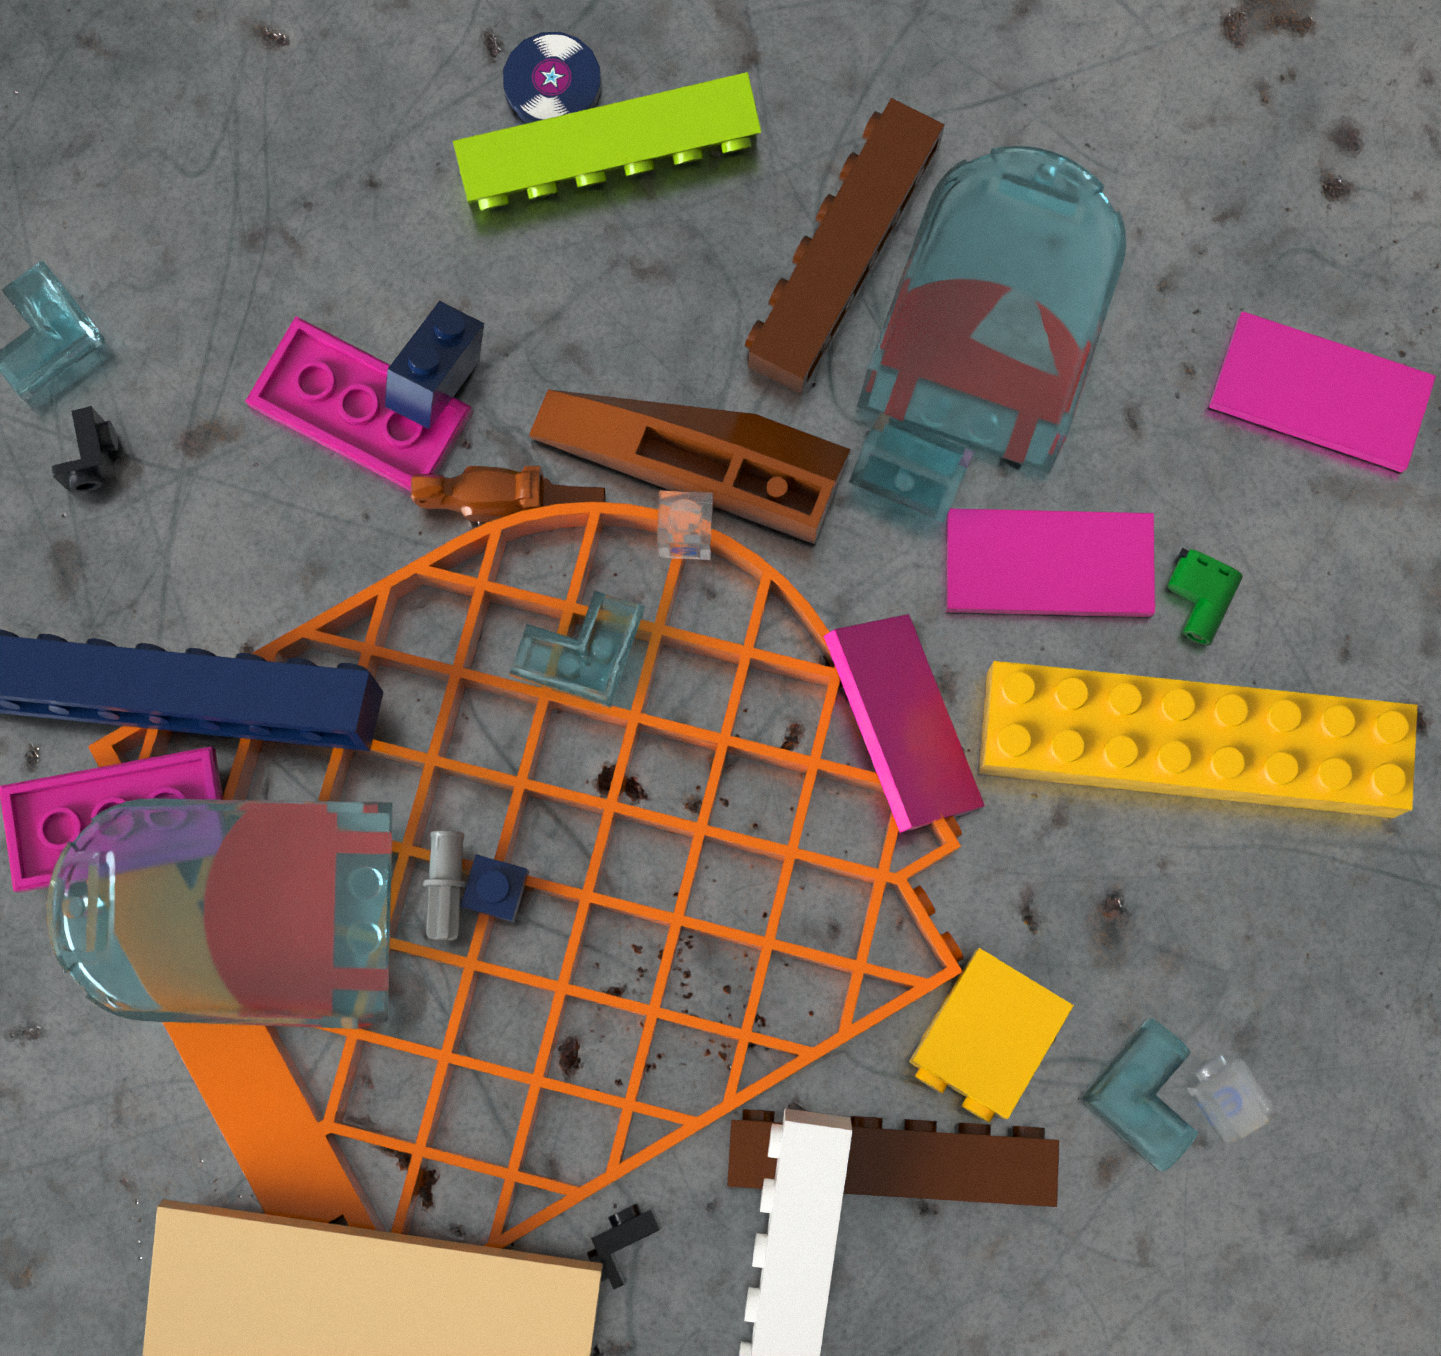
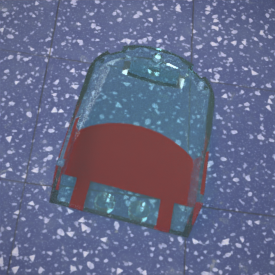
M1029 146L992 148L988 155L978 157L969 162L964 159L951 168L939 181L929 199L870 360L857 408L1050 473L1068 436L1125 258L1126 232L1120 211L1115 212L1111 203L1104 195L1103 190L1105 186L1092 173L1075 161L1052 151Z
M137 799L112 806L91 818L92 822L78 835L74 842H68L61 852L54 867L47 893L46 915L50 942L63 972H69L78 985L88 994L86 998L103 1010L131 1020L154 1022L359 1029L388 1021L393 802Z

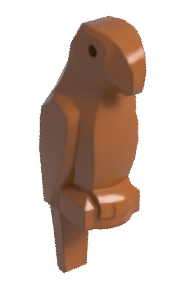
M468 466L461 475L451 478L431 474H415L411 477V499L419 507L426 509H449L462 513L465 519L474 522H490L520 511L554 504L605 502V488L552 484L549 479L544 478V473L540 466H525L521 472L499 467Z

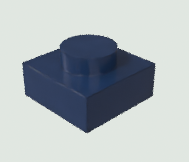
M476 854L460 907L514 923L529 870Z

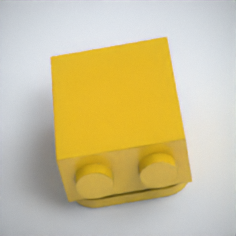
M979 948L973 952L963 972L945 997L909 1060V1063L919 1068L914 1077L943 1094L947 1086L966 1097L961 1106L990 1123L994 1115L1000 1119H1008L1074 1005Z

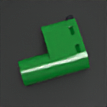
M1182 548L1177 556L1180 559L1167 584V588L1174 594L1195 603V607L1183 630L1184 636L1198 644L1210 646L1243 575L1233 567L1193 549L1188 551Z

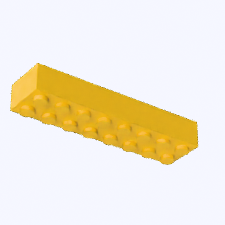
M993 661L986 675L978 774L1395 818L1411 811L1413 806L1418 705Z

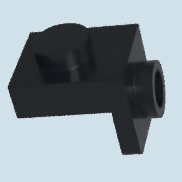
M90 406L71 411L81 459L52 466L53 477L64 488L75 492L95 490L102 486V481L116 478L111 453L118 450L114 427L110 420L104 421L95 409Z
M637 1203L608 1217L611 1228L591 1238L595 1248L588 1251L587 1255L590 1262L603 1264L601 1282L609 1279L613 1289L625 1284L626 1280L614 1252L661 1230L662 1227L653 1208L641 1212Z

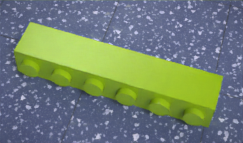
M748 72L462 138L454 140L453 145L468 204L478 202L480 211L508 205V195L527 191L529 199L558 193L556 184L576 179L578 188L607 181L605 172L624 168L626 176L655 170L653 163L655 160L673 157L674 165L703 159L702 149L721 145L723 154L752 147L750 138L757 137L761 133L749 75Z

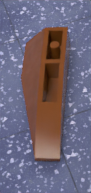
M550 389L547 390L529 433V437L813 544L816 542L851 449L757 414Z

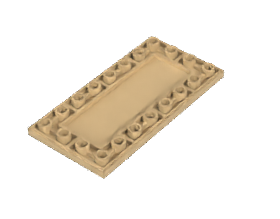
M163 1199L157 1206L143 1356H591L603 1264Z

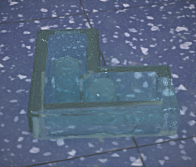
M43 260L2 289L6 297L31 327L0 350V373L23 401L29 399L105 343V338Z
M594 591L577 640L526 624L509 673L510 676L612 709L646 610L645 606Z
M1147 1018L1078 1099L1156 1169L1164 1172L1186 1152L1195 1140L1198 1132L1156 1094L1188 1058L1191 1052L1170 1030L1156 1020Z

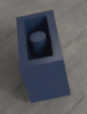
M439 301L387 369L385 407L430 429L480 361L484 323Z

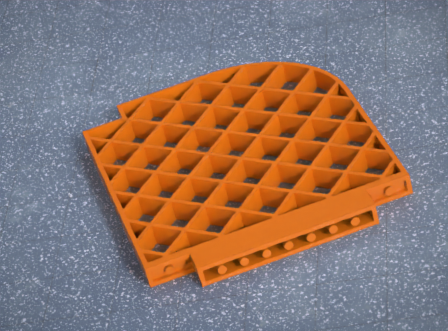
M608 502L554 504L520 511L476 527L251 653L264 658L266 661L286 663L287 659L295 658L314 648L359 660L358 665L368 669L374 679L378 667L381 665L448 682L428 753L374 739L370 751L333 748L317 804H339L354 751L423 769L403 841L401 843L389 840V854L398 856L377 933L336 923L335 936L372 945L367 968L386 969L392 950L464 969L441 1050L368 1031L380 990H360L350 1026L308 1015H250L237 1002L221 979L207 943L204 921L205 891L215 856L204 858L197 884L185 862L86 880L265 1214L329 1224L344 1217L350 1227L387 1232L334 1135L337 1134L412 1154L391 1233L408 1235L429 1159L505 1179L488 1243L483 1245L503 1249L963 972L958 962L963 960L964 957L954 938L948 931L940 935L930 918L936 911L928 895L920 885L912 889L908 882L959 850L961 845L957 838L962 835V831L954 816L944 819L941 814L942 819L928 825L940 847L896 873L889 872L899 832L892 811L890 812L877 868L798 848L816 776L884 793V790L876 772L821 759L837 691L843 687L824 639V635L830 631L798 590L758 554L715 529L664 510L626 503ZM586 526L566 600L495 583L507 542L530 534L560 528ZM603 526L628 527L677 538L675 548H689L690 543H693L725 558L758 580L760 584L744 645L669 627L687 555L673 553L655 623L582 605ZM678 549L677 551H689V549ZM485 551L478 578L448 571ZM422 585L472 597L453 665L384 648L399 598ZM770 591L802 623L821 650L830 667L756 648ZM490 602L560 619L542 688L471 670ZM372 614L365 642L335 635ZM576 624L649 642L631 710L558 692ZM663 646L738 664L721 733L645 714ZM750 668L828 687L811 756L733 736ZM466 687L537 705L517 776L446 758ZM553 709L626 728L607 799L533 780ZM122 726L88 745V748L98 767L130 762L126 753L142 744L138 760L166 755L173 731ZM640 732L716 751L697 822L621 803ZM240 738L223 795L228 833L241 816L254 805L245 801L264 740ZM728 754L806 774L788 845L709 825ZM441 774L513 792L494 858L510 864L529 796L603 815L583 889L529 875L524 887L525 890L579 903L558 981L483 962L495 917L482 913L478 915L467 957L395 939L416 861L430 865L431 850L420 847ZM617 819L693 838L674 913L597 893ZM338 826V831H354ZM705 841L784 861L765 936L686 916ZM462 858L463 874L470 875L474 861ZM794 864L873 884L855 959L775 939ZM885 888L895 891L942 970L930 978L867 963ZM593 907L670 927L650 1005L572 985ZM682 930L761 950L741 1029L662 1008ZM771 953L851 974L835 1035L815 1047H809L752 1032ZM480 974L555 993L533 1074L458 1054ZM863 977L910 989L852 1024ZM569 997L646 1017L625 1098L547 1078ZM274 1018L347 1036L324 1116L271 1020ZM658 1020L738 1041L723 1102L698 1117L638 1102ZM365 1041L438 1060L416 1141L343 1122ZM748 1044L798 1056L736 1093ZM455 1065L530 1084L508 1166L432 1146ZM544 1088L622 1108L606 1172L583 1186L523 1170ZM635 1112L683 1124L680 1128L622 1162ZM519 1183L566 1195L506 1231Z

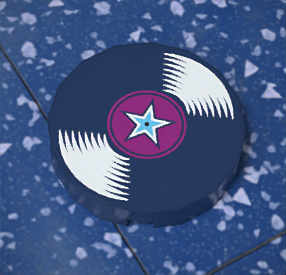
M541 32L524 39L510 53L503 69V88L509 105L517 112V116L527 124L595 108L601 94V71L593 51L579 38L563 32Z

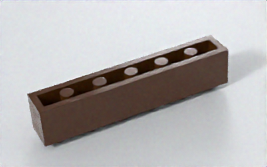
M893 98L890 99L882 114L877 111L872 114L862 135V138L867 140L859 155L852 152L847 158L839 176V180L844 183L836 197L828 194L824 199L816 216V221L821 224L813 238L805 235L801 240L792 260V263L797 265L789 280L782 277L778 281L768 305L773 307L765 323L760 320L756 321L746 339L745 347L749 349L748 368L802 395L941 144L945 124Z
M743 1109L742 1120H731L727 1187L763 1189L764 1178L775 1179L778 1158L768 1157L772 1123L783 1124L774 1122L775 1111ZM850 1116L852 1136L843 1194L1057 1207L1059 1140L1045 1139V1128L1012 1126V1137L991 1136V1124L958 1123V1133L937 1132V1121L904 1119V1130L882 1129L883 1118Z

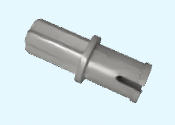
M433 831L430 833L429 880L423 881V887L428 888L426 935L433 940L450 941L457 939L459 936L461 889H465L467 882L461 881L462 849L465 835L461 832Z

